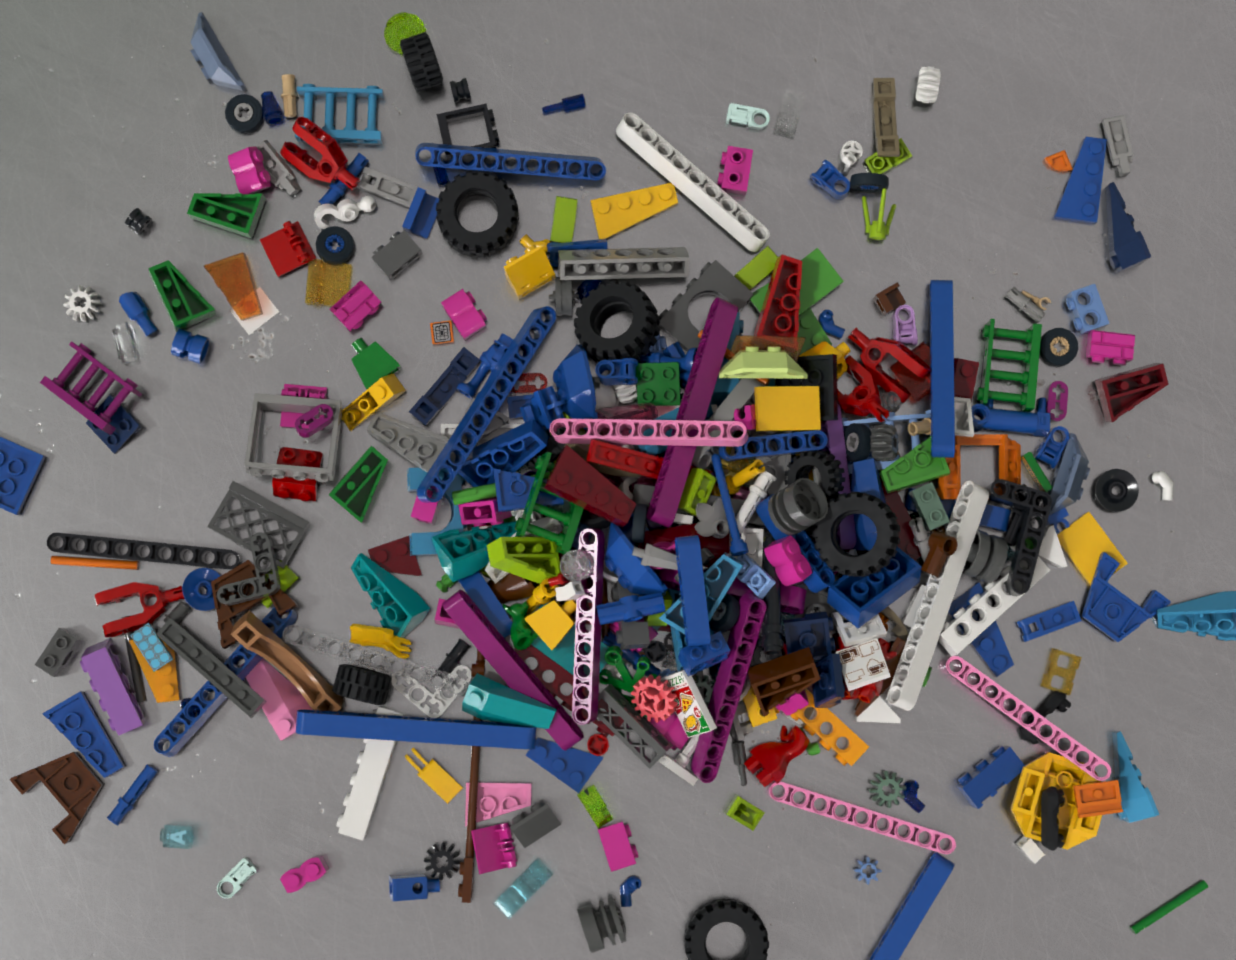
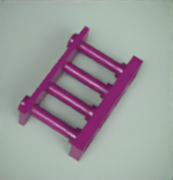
M71 341L69 345L77 350L75 355L57 378L54 377L51 380L44 376L40 383L101 430L111 435L116 428L110 424L112 421L110 418L130 392L139 397L142 393L136 389L138 385L129 378L123 380L91 356L89 353L92 350L84 344L80 343L78 346ZM85 356L93 363L72 390L66 391L63 388L65 386L64 382ZM99 368H101L108 374L88 402L82 403L78 400L81 397L80 393ZM116 380L124 387L105 412L100 413V415L94 412L96 404L112 383Z

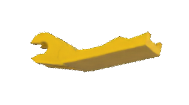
M352 624L350 626V644L384 648L401 659L409 657V654L401 652H411L410 647L403 646L402 644L411 645V642L394 635L392 629Z
M412 748V752L426 766L421 769L406 754L407 761L419 772L417 775L448 804L463 787L434 759L428 763L415 748Z

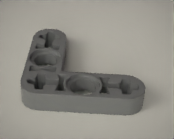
M258 532L250 540L257 577L221 586L218 589L217 598L222 604L231 606L270 596L279 591L280 578L272 540L267 534ZM259 538L266 541L263 543V550L269 551V553H262V548L257 545L260 542ZM264 558H269L271 561L270 567L267 569L260 567V562ZM262 574H268L269 579L274 582L271 585V589L265 587L268 584V578L265 575L262 576ZM252 584L254 592L246 596L243 589L246 585ZM228 590L231 593L238 592L240 598L238 595L234 594L229 596L228 600L226 598H223V595H226V591Z

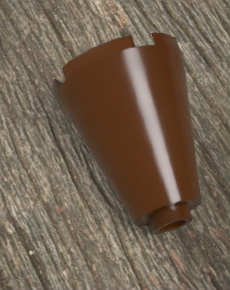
M508 573L496 584L492 579L487 582L501 604L531 597L533 590L540 585Z

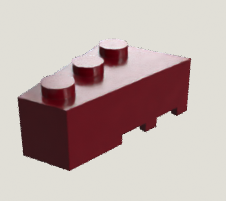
M1153 363L1095 380L1105 421L1114 422L1118 417L1135 408L1134 406L1167 386L1169 383L1164 364Z

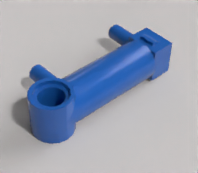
M1043 397L1038 399V412L1036 413L993 408L992 399H988L986 405L975 404L971 407L974 431L989 429L1046 437L1050 431V413H1046L1047 399ZM974 415H979L982 420H977Z

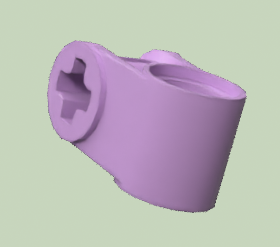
M901 305L893 312V339L903 344H913L915 346L918 343L914 310L909 305ZM900 310H905L908 313V320L903 321L899 318L898 313Z

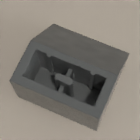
M541 800L531 806V812L527 815L522 812L512 819L513 824H511L510 829L524 848L562 824L548 801L543 803Z

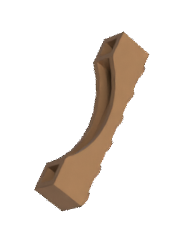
M250 610L234 624L231 635L247 650L260 655L279 669L299 690L313 710L338 712L342 708L344 697L334 693L332 685Z

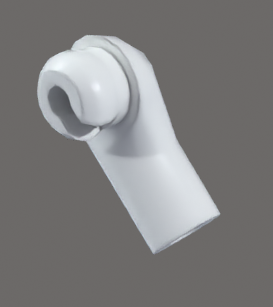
M1164 471L1154 472L1152 481L1159 483L1163 487L1162 500L1173 501L1174 483Z

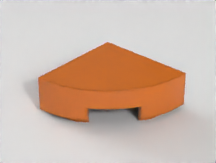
M1065 150L1044 158L1045 163L1055 171L1069 172L1073 170Z

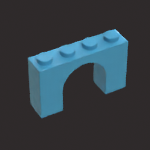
M408 468V491H417L427 472L421 468ZM442 469L439 472V478L441 480L444 478V472L442 471ZM457 473L443 495L451 506V518L448 525L438 532L409 534L410 556L437 555L432 541L433 536L453 529H459V532L464 531L463 528L467 527V524L462 525L459 506H454L452 492L462 490V485L465 484V479L459 473Z

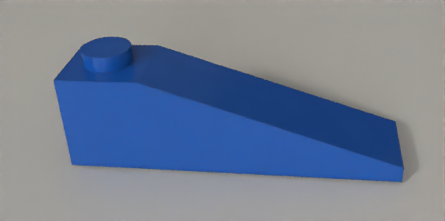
M875 458L853 462L851 492L867 493L886 503ZM853 514L856 531V545L853 549L870 551L877 539L876 526L866 515Z

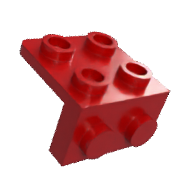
M282 447L280 448L276 464L320 468L323 456L319 451ZM293 477L272 479L273 496L300 499L302 501H316L317 481L315 479L306 478L303 481L295 480Z

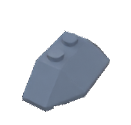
M203 12L199 13L190 41L194 49L190 51L197 62L201 60L204 65L201 68L207 80L211 78L216 85L242 92L246 91L244 83Z
M1073 433L1069 434V440L1062 451L1053 475L1052 489L1048 491L1052 499L1049 515L1080 500L1083 494V488H1081L1083 479L1086 480L1090 472L1088 467L1089 460L1076 435Z

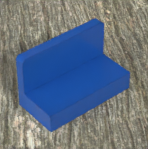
M418 187L402 225L403 230L428 239L437 218L436 204L439 202V198L427 194L426 190Z

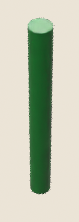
M1202 880L1131 927L1132 931L1135 934L1141 932L1207 889V883Z

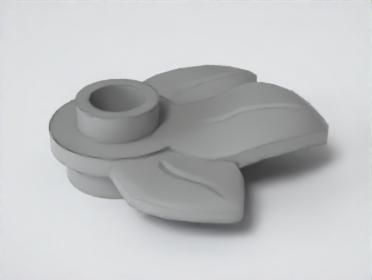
M718 497L712 506L706 503L697 504L696 515L699 522L694 527L697 533L703 537L724 538L730 530L721 497Z

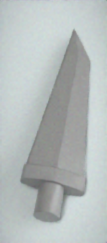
M646 543L645 549L633 548L632 555L642 558L641 565L678 570L676 555L648 543Z

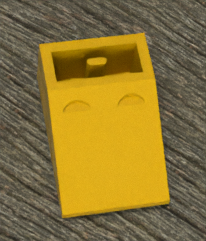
M533 245L524 251L525 254L517 258V256H514L505 262L504 271L506 279L519 300L556 277L542 245L538 247Z

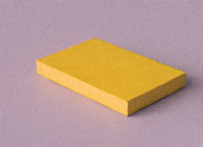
M819 386L754 387L756 431L821 430Z
M1090 512L1085 513L1070 524L1068 528L1057 534L1061 548L1090 587L1102 552L1107 553L1120 563L1114 573L1128 564Z

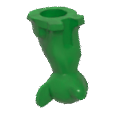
M526 601L522 604L515 603L510 607L503 604L504 610L513 618L510 635L514 647L517 650L528 648L534 639L538 637V634L532 631L530 625L525 621L529 608Z

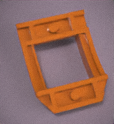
M974 434L973 437L955 435L954 458H945L950 474L938 478V489L935 490L941 499H957L961 489L960 446H999V479L1021 485V445L1015 440L1008 438V434ZM1001 487L994 488V492L997 495H1002Z

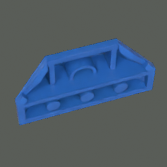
M577 344L553 373V381L556 383L558 391L557 399L558 401L565 400L566 404L562 405L561 409L572 419H598L595 410V388L586 350L581 344Z
M611 522L604 556L606 567L611 572L614 571L618 576L620 585L624 589L627 588L630 593L645 596L662 592L664 597L668 589L667 586L650 566L641 565L642 558L632 555L634 545L619 526Z

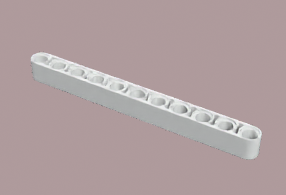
M966 481L962 485L949 520L950 522H948L945 534L957 540V549L954 554L947 556L939 577L931 574L929 576L888 691V702L906 711L913 709L917 702L989 498L988 489L973 481Z

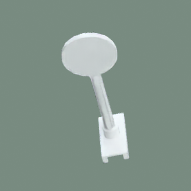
M748 673L739 702L746 696L751 687ZM699 735L693 736L682 753H679L675 759L664 754L658 760V762L692 786L695 785L698 778L686 766L696 749Z

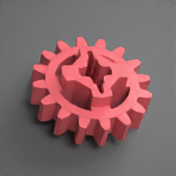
M649 675L647 678L644 676L633 686L634 690L631 691V695L635 696L631 703L637 704L634 708L635 711L640 710V716L646 715L649 722L653 718L656 723L661 719L665 721L675 712L674 708L678 705L677 702L673 701L677 698V695L671 692L674 687L667 686L668 680L661 682V676H657L655 679L653 675Z

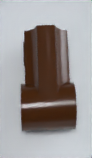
M935 531L929 537L928 546L930 550L921 570L939 577L947 556L955 553L958 544L954 537L940 531Z

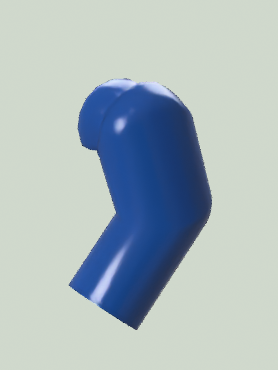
M824 310L819 317L823 330L841 339L845 329L834 324L833 312L831 310Z
M636 876L629 877L620 886L621 907L632 906L631 894L637 888L639 889L642 884L641 880Z

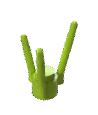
M886 188L882 189L878 221H872V225L870 224L866 196L862 197L866 223L865 233L869 234V239L886 240V235H889V228L896 204L892 205L885 225L883 215Z

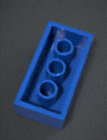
M898 546L895 557H892L890 560L891 563L887 567L881 568V571L865 577L843 575L829 586L827 603L856 628H860L920 582L922 566Z

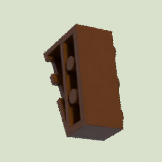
M809 647L748 669V676L764 717L769 714L770 709L778 704H784L786 698L795 692L799 694L820 680Z

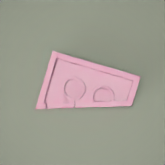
M466 782L465 827L467 826L470 782ZM478 782L476 823L531 806L532 783Z

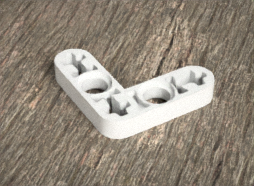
M457 666L434 694L406 671L394 673L391 683L397 691L427 716L437 718L447 710L471 681L472 677L471 669L468 666ZM466 669L468 671L466 673L468 678L467 680L461 679L458 684L462 686L458 689L456 684L449 680L453 678L455 681L459 676L457 671ZM405 675V681L409 685H411L412 681L415 683L409 689L408 694L404 692L407 689L405 685L401 684L398 686L396 684L398 682L397 676L402 677ZM447 685H451L455 690V694L451 698H446L442 693L443 688ZM415 688H420L424 691V697L420 701H416L412 697V692ZM428 695L432 697L429 700L430 703L439 704V713L434 712L431 714L429 712L431 708L427 704H425L424 708L421 706L428 698Z

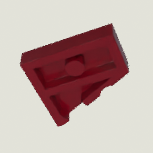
M409 536L368 549L371 560L387 572L422 576L417 557L410 556Z

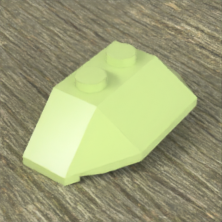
M746 346V350H740L720 369L718 377L808 379V374L785 350H781L780 346H768L767 350H759V346Z

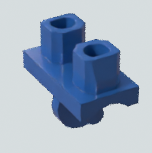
M553 386L533 392L534 396L531 398L533 407L540 409L542 415L539 416L538 421L541 427L549 429L552 421L564 418L560 406L566 404L565 400L558 401Z

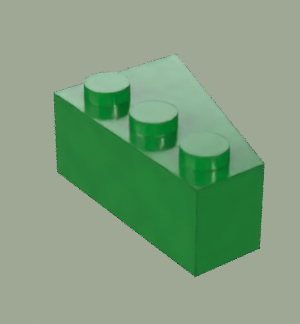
M194 193L187 214L191 219L252 239L266 198L262 193Z
M169 260L148 268L149 275L176 332L179 329H185L216 315L215 308L201 296Z
M370 446L328 495L362 523L388 459L373 446Z

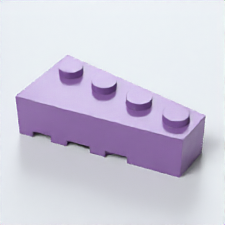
M109 638L86 648L81 657L80 664L83 671L89 673L91 678L89 682L92 690L98 692L101 698L99 704L104 712L107 711L110 717L108 722L113 731L116 730L119 736L142 726L145 718L134 693L129 694L128 692L130 689L129 680L124 673H120L121 661L118 655L112 654L110 646L113 645V642Z

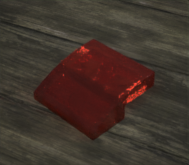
M922 342L911 351L930 366V348ZM899 361L889 367L917 402L931 392V370L924 378H921Z

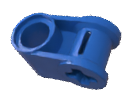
M824 160L822 162L823 165L815 173H812L810 177L834 199L842 200L849 193L850 182L833 164ZM842 184L846 190L838 192L834 186Z
M634 358L601 360L596 365L595 371L598 379L605 386L635 385L638 383V378L636 377L638 361ZM611 370L609 375H602L604 371Z
M1062 426L1050 429L1037 449L1034 458L1049 464L1050 468L1054 469L1069 440L1068 430ZM1055 431L1062 433L1063 438L1061 442L1054 440L1053 434Z

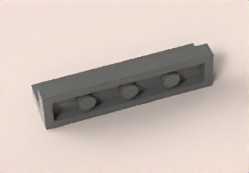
M612 684L599 694L598 702L603 699L608 704L609 712H602L598 708L597 717L650 769L673 745L644 716L641 717V713L638 710L635 711V707ZM613 716H620L624 720V727H617L614 724ZM629 732H636L640 736V743H633L629 739ZM644 747L652 748L658 755L651 761L645 755Z

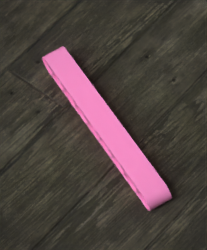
M559 418L550 424L552 436L555 441L562 444H590L591 439L613 445L739 447L748 441L747 429L739 421ZM561 427H565V428H566V431H565L564 434H562V435H557V434H556V432H557V430H558L559 428H561ZM581 428H588L586 434L578 435V431ZM609 428L610 432L607 435H600L602 429ZM624 429H632L630 435H621ZM647 429L654 430L651 436L643 435ZM669 429L676 430L675 435L671 437L665 434ZM695 429L699 431L695 437L687 436L690 430ZM713 430L721 431L718 437L709 436ZM736 430L743 432L739 438L732 437V433Z
M952 656L947 660L946 669L950 675L1092 778L1103 781L1110 777L1111 767L1107 762L959 656ZM954 660L962 663V669L958 672H953L950 669V664ZM972 673L980 676V681L976 685H971L967 681L968 676ZM989 686L996 687L998 689L997 696L994 698L987 697L985 694L986 688ZM1005 700H1014L1016 708L1013 711L1005 710L1003 707ZM1023 713H1032L1034 721L1031 724L1023 723L1021 720ZM1041 726H1050L1052 728V735L1050 737L1041 736L1039 732ZM1061 738H1066L1070 741V748L1066 751L1060 750L1058 747V741ZM1080 751L1086 752L1089 756V760L1085 764H1080L1076 760V755ZM1099 764L1104 765L1107 769V774L1104 777H1098L1094 772L1095 767Z
M773 781L768 786L769 796L781 803L942 854H950L956 848V842L952 836L937 830L780 781L777 784ZM776 785H782L784 789L783 794L779 797L774 796L772 793V789ZM798 791L803 792L805 796L801 803H795L793 800L794 794ZM818 798L825 800V806L821 810H817L814 807V802ZM838 805H844L846 808L843 816L835 814V808ZM864 811L867 818L863 823H858L856 815L858 812ZM880 818H885L887 820L886 828L878 829L877 821ZM906 825L908 827L907 834L899 836V826ZM927 831L929 839L921 843L919 841V834ZM943 838L949 839L950 844L947 849L940 848L939 843Z

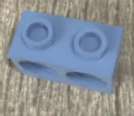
M1096 284L1071 291L1067 294V307L1070 311L1072 310L1075 317L1073 319L1075 329L1080 331L1081 335L1110 324ZM1079 295H1083L1087 299L1086 305L1079 303ZM1086 315H1090L1093 317V325H1089L1086 323Z

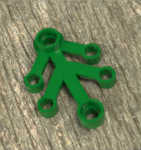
M611 646L606 650L604 659L609 665L616 666L623 680L613 677L609 670L604 669L599 673V682L601 684H612L621 694V689L631 693L634 690L633 686L649 670L651 661L647 657H640L633 678L622 660L623 651L621 648ZM650 674L653 675L654 679L658 676L656 674ZM622 694L630 703L631 700L635 697L633 695L632 697Z

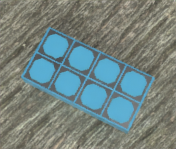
M147 623L130 635L154 672L173 660V657L161 639L156 635L150 623Z

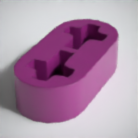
M1055 381L1047 389L1046 413H1050V421L1059 422L1065 418L1067 413L1068 387L1062 381ZM1057 385L1060 390H1063V393L1059 394L1058 400H1056V393L1052 391ZM1056 403H1058V411H1061L1057 418L1051 413V410L1055 409Z
M320 404L300 416L295 422L297 434L304 438L310 437L328 426L334 419L332 408L327 404ZM320 412L327 413L328 417H320ZM301 424H309V429L302 428Z

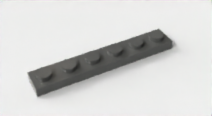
M172 618L156 633L158 637L250 718H253L267 702Z

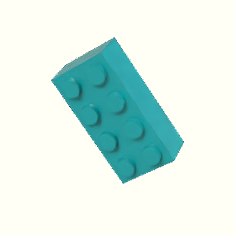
M576 623L553 650L538 635L531 645L574 675ZM601 642L599 673L607 664L604 656L609 647ZM585 643L584 649L587 653H590L591 647L588 643ZM584 665V673L589 675L590 668Z

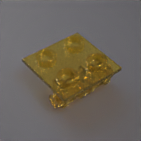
M319 259L310 261L305 303L333 306L350 289L352 264L332 265Z

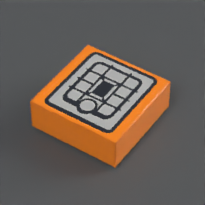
M451 320L430 323L433 345L454 343Z

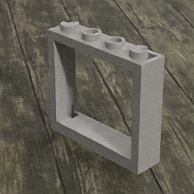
M255 393L244 464L246 473L254 477L271 475L277 479L293 477L295 480L300 481L306 480V478L315 479L318 482L334 481L343 411L341 400ZM320 404H327L332 408L334 420L327 468L255 462L262 410L305 414ZM322 411L320 412V415H327V413H323Z

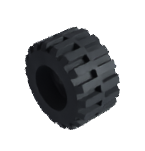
M424 32L401 40L400 46L414 88L419 92L442 84L443 76L429 35Z
M825 451L800 453V456L792 458L794 462H789L787 465L790 469L785 471V476H788L787 480H784L785 485L789 486L800 478L809 479L811 469L816 467L821 474L820 488L824 492L827 502L832 498H837L840 495L838 492L844 489L842 482H845L846 477H842V473H845L844 468L839 467L841 462L834 460L835 456L833 454H828Z
M341 664L338 667L332 691L337 695L374 705L386 704L392 678L387 674L349 664Z

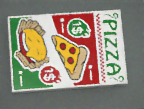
M683 669L661 678V682L668 680V687H674L671 692L676 694L677 698L673 701L678 703L674 710L688 738L717 728L692 675L688 677Z

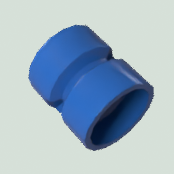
M179 329L172 343L171 355L183 359L188 356L190 361L202 364L207 355L210 339L199 334L193 336L192 332Z

